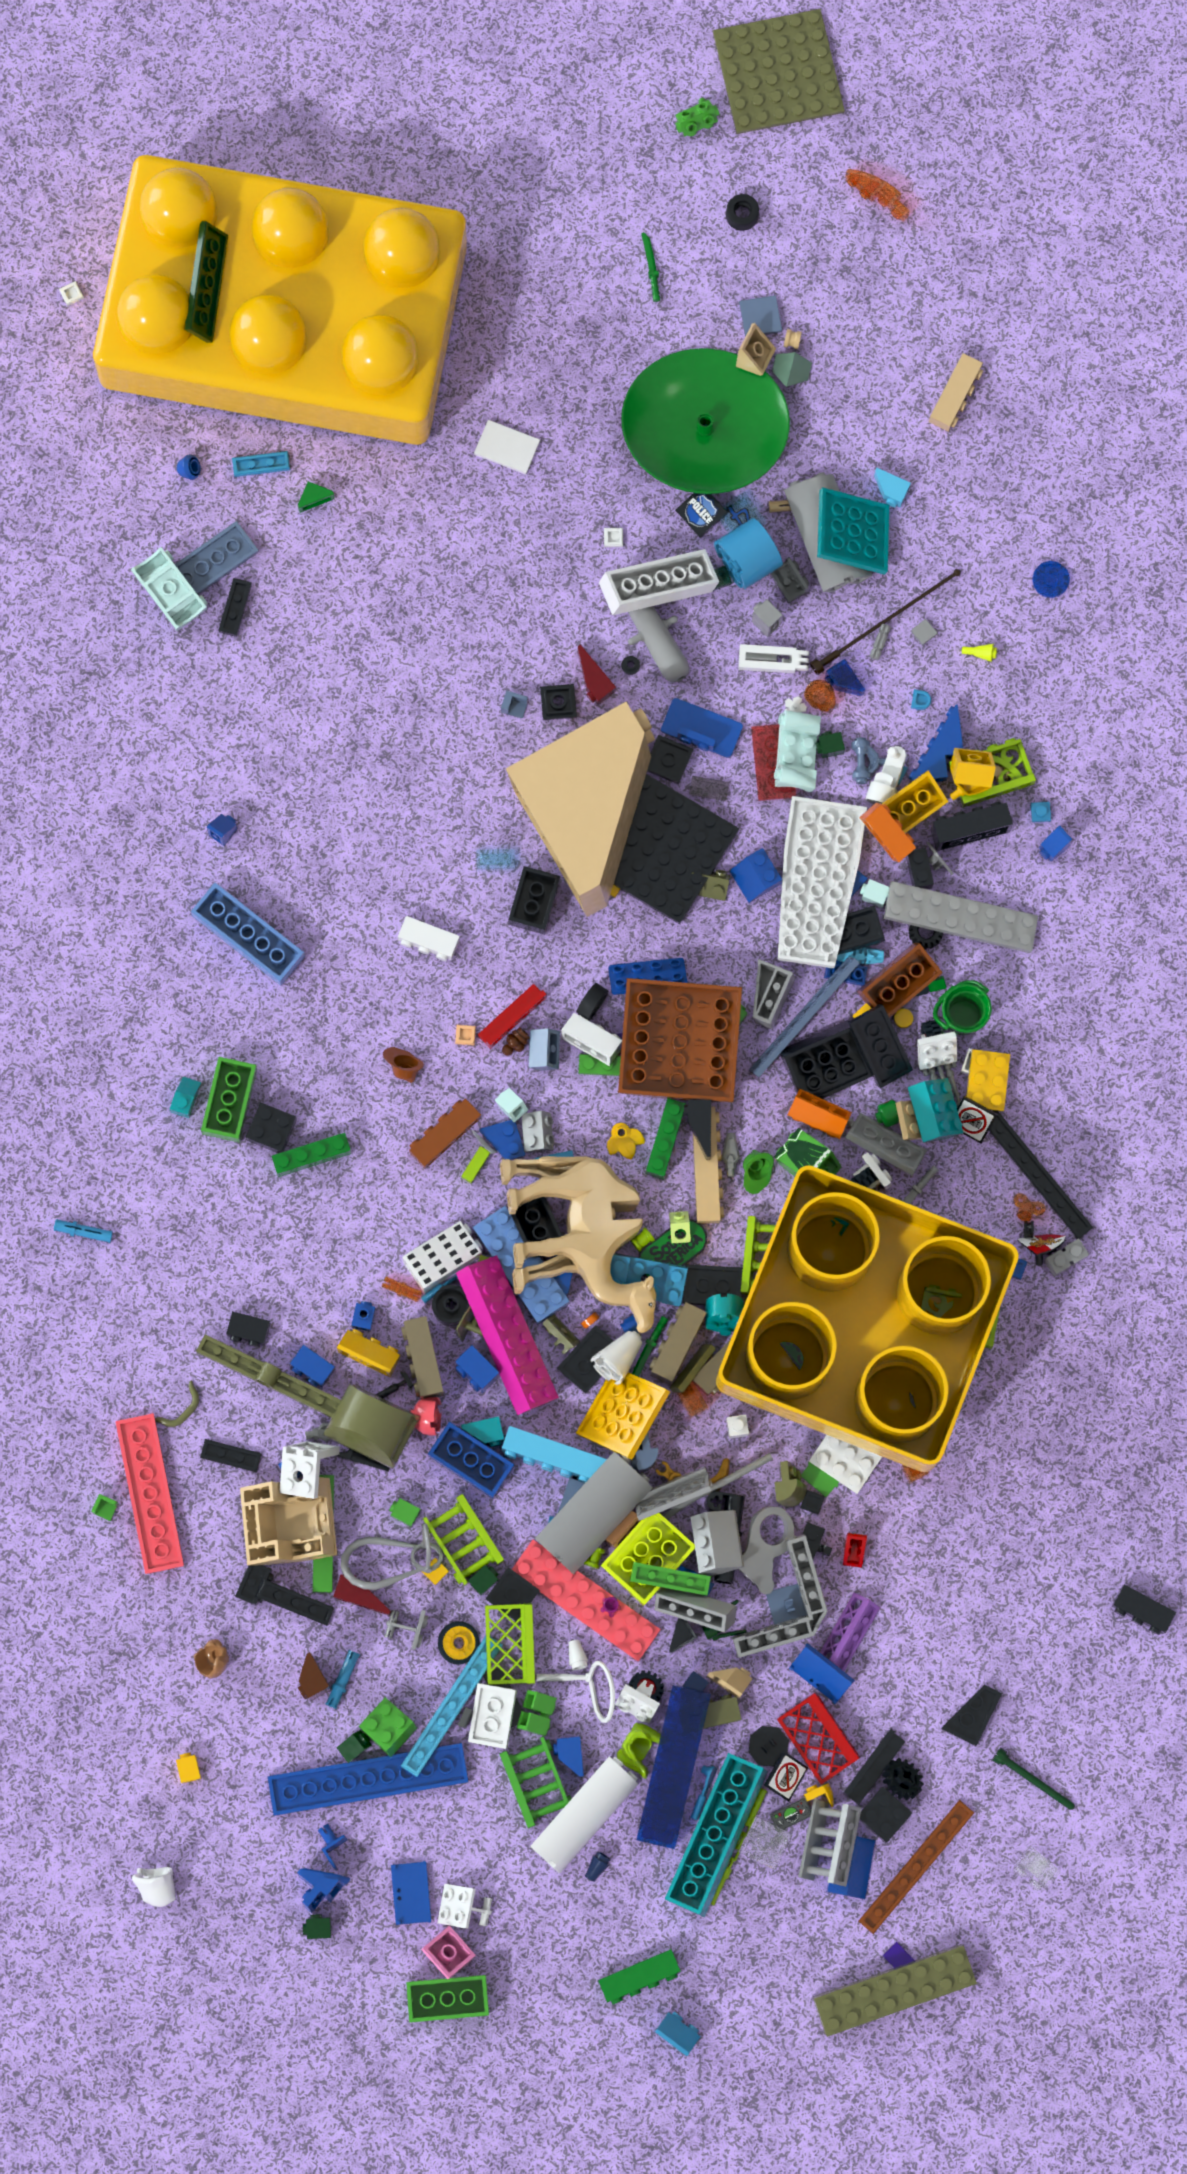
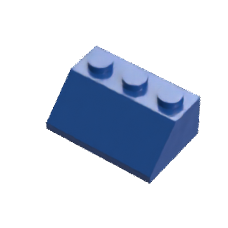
M856 1836L846 1887L828 1883L826 1892L860 1899L866 1898L875 1840Z

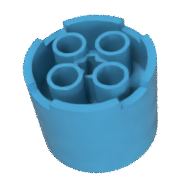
M751 518L714 542L716 553L719 558H722V562L727 568L726 571L739 588L743 587L744 590L783 566L782 558L776 545L765 528L755 518Z

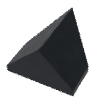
M678 1618L668 1653H674L697 1640V1636L687 1620Z

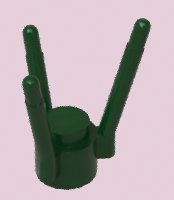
M735 1600L731 1604L736 1605L739 1601ZM702 1626L707 1639L712 1638L713 1641L747 1632L744 1629L718 1634L721 1631Z

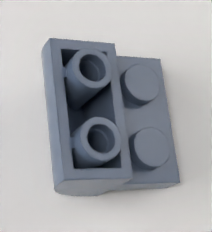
M648 1432L638 1448L641 1450H637L631 1460L632 1468L636 1469V1472L639 1474L650 1470L658 1456V1448H650Z

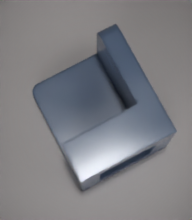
M506 690L501 713L523 718L528 697Z

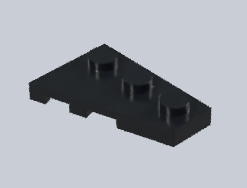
M983 1685L941 1729L976 1747L1002 1693L987 1685Z

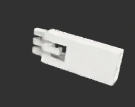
M740 644L738 670L795 673V670L808 671L809 666L801 665V663H809L808 658H802V656H809V651L796 650L793 647ZM777 655L790 656L789 659L782 658V662H777Z

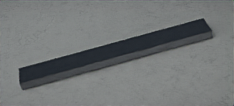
M993 1110L998 1115L989 1132L1073 1235L1080 1239L1093 1226L998 1111Z

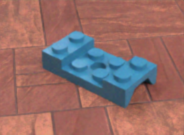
M614 1253L610 1274L616 1283L631 1284L641 1282L642 1275L649 1274L654 1279L656 1301L674 1306L682 1304L688 1267Z

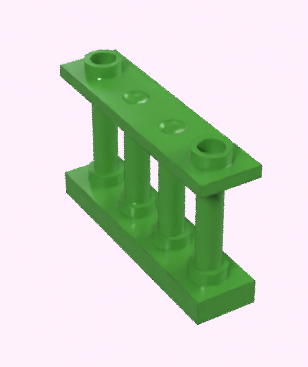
M544 1736L540 1738L542 1744L515 1755H508L507 1751L500 1753L501 1760L528 1828L535 1826L534 1822L537 1821V1818L564 1808L572 1799L570 1795L566 1796L550 1751L553 1750L549 1739L545 1740ZM545 1751L549 1763L521 1774L519 1772L515 1773L513 1766L516 1765V1762ZM552 1770L556 1779L555 1782L529 1792H522L520 1784L523 1781ZM556 1789L560 1790L563 1800L535 1811L533 1809L529 1810L527 1803L531 1799Z

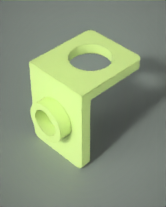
M688 1211L670 1212L671 1242H690ZM678 1229H683L686 1231V1235L683 1238H677L675 1232Z

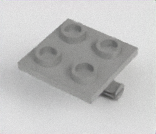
M391 1610L389 1621L386 1622L387 1629L384 1637L388 1638L389 1635V1638L392 1639L395 1628L415 1632L410 1650L414 1651L416 1647L419 1648L423 1635H420L421 1628L425 1629L428 1616H425L426 1611L422 1610L420 1612L417 1627L412 1628L397 1624L400 1612L396 1611L394 1617L395 1611Z

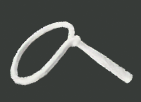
M595 1661L589 1673L585 1675L537 1674V1682L573 1680L589 1682L592 1704L597 1718L602 1723H607L611 1720L615 1706V1687L611 1673L602 1661ZM597 1666H601L605 1671L610 1687V1707L606 1718L602 1716L599 1710L595 1685L592 1679Z

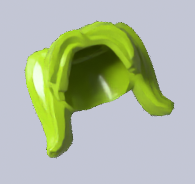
M635 1723L616 1756L626 1767L639 1773L646 1779L649 1770L642 1763V1760L646 1757L653 1742L665 1744L670 1738L668 1735H661L645 1724Z

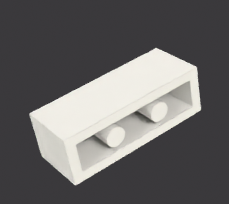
M408 916L405 917L398 935V941H401V945L411 948V946L419 948L418 951L423 954L429 955V952L436 954V958L442 961L452 960L460 940V936Z
M573 1013L561 1030V1039L608 1066L612 1064L622 1048V1040L618 1035L610 1034L602 1026L595 1025L576 1013Z

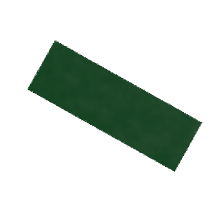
M202 221L198 234L188 315L184 330L206 343L213 342L228 234L207 221Z

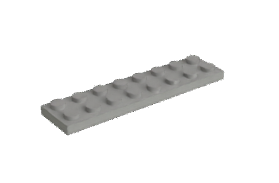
M891 881L883 919L1031 953L1038 916Z

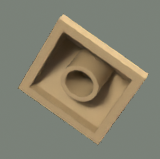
M752 323L739 348L736 367L761 376L764 374L776 348L756 323Z

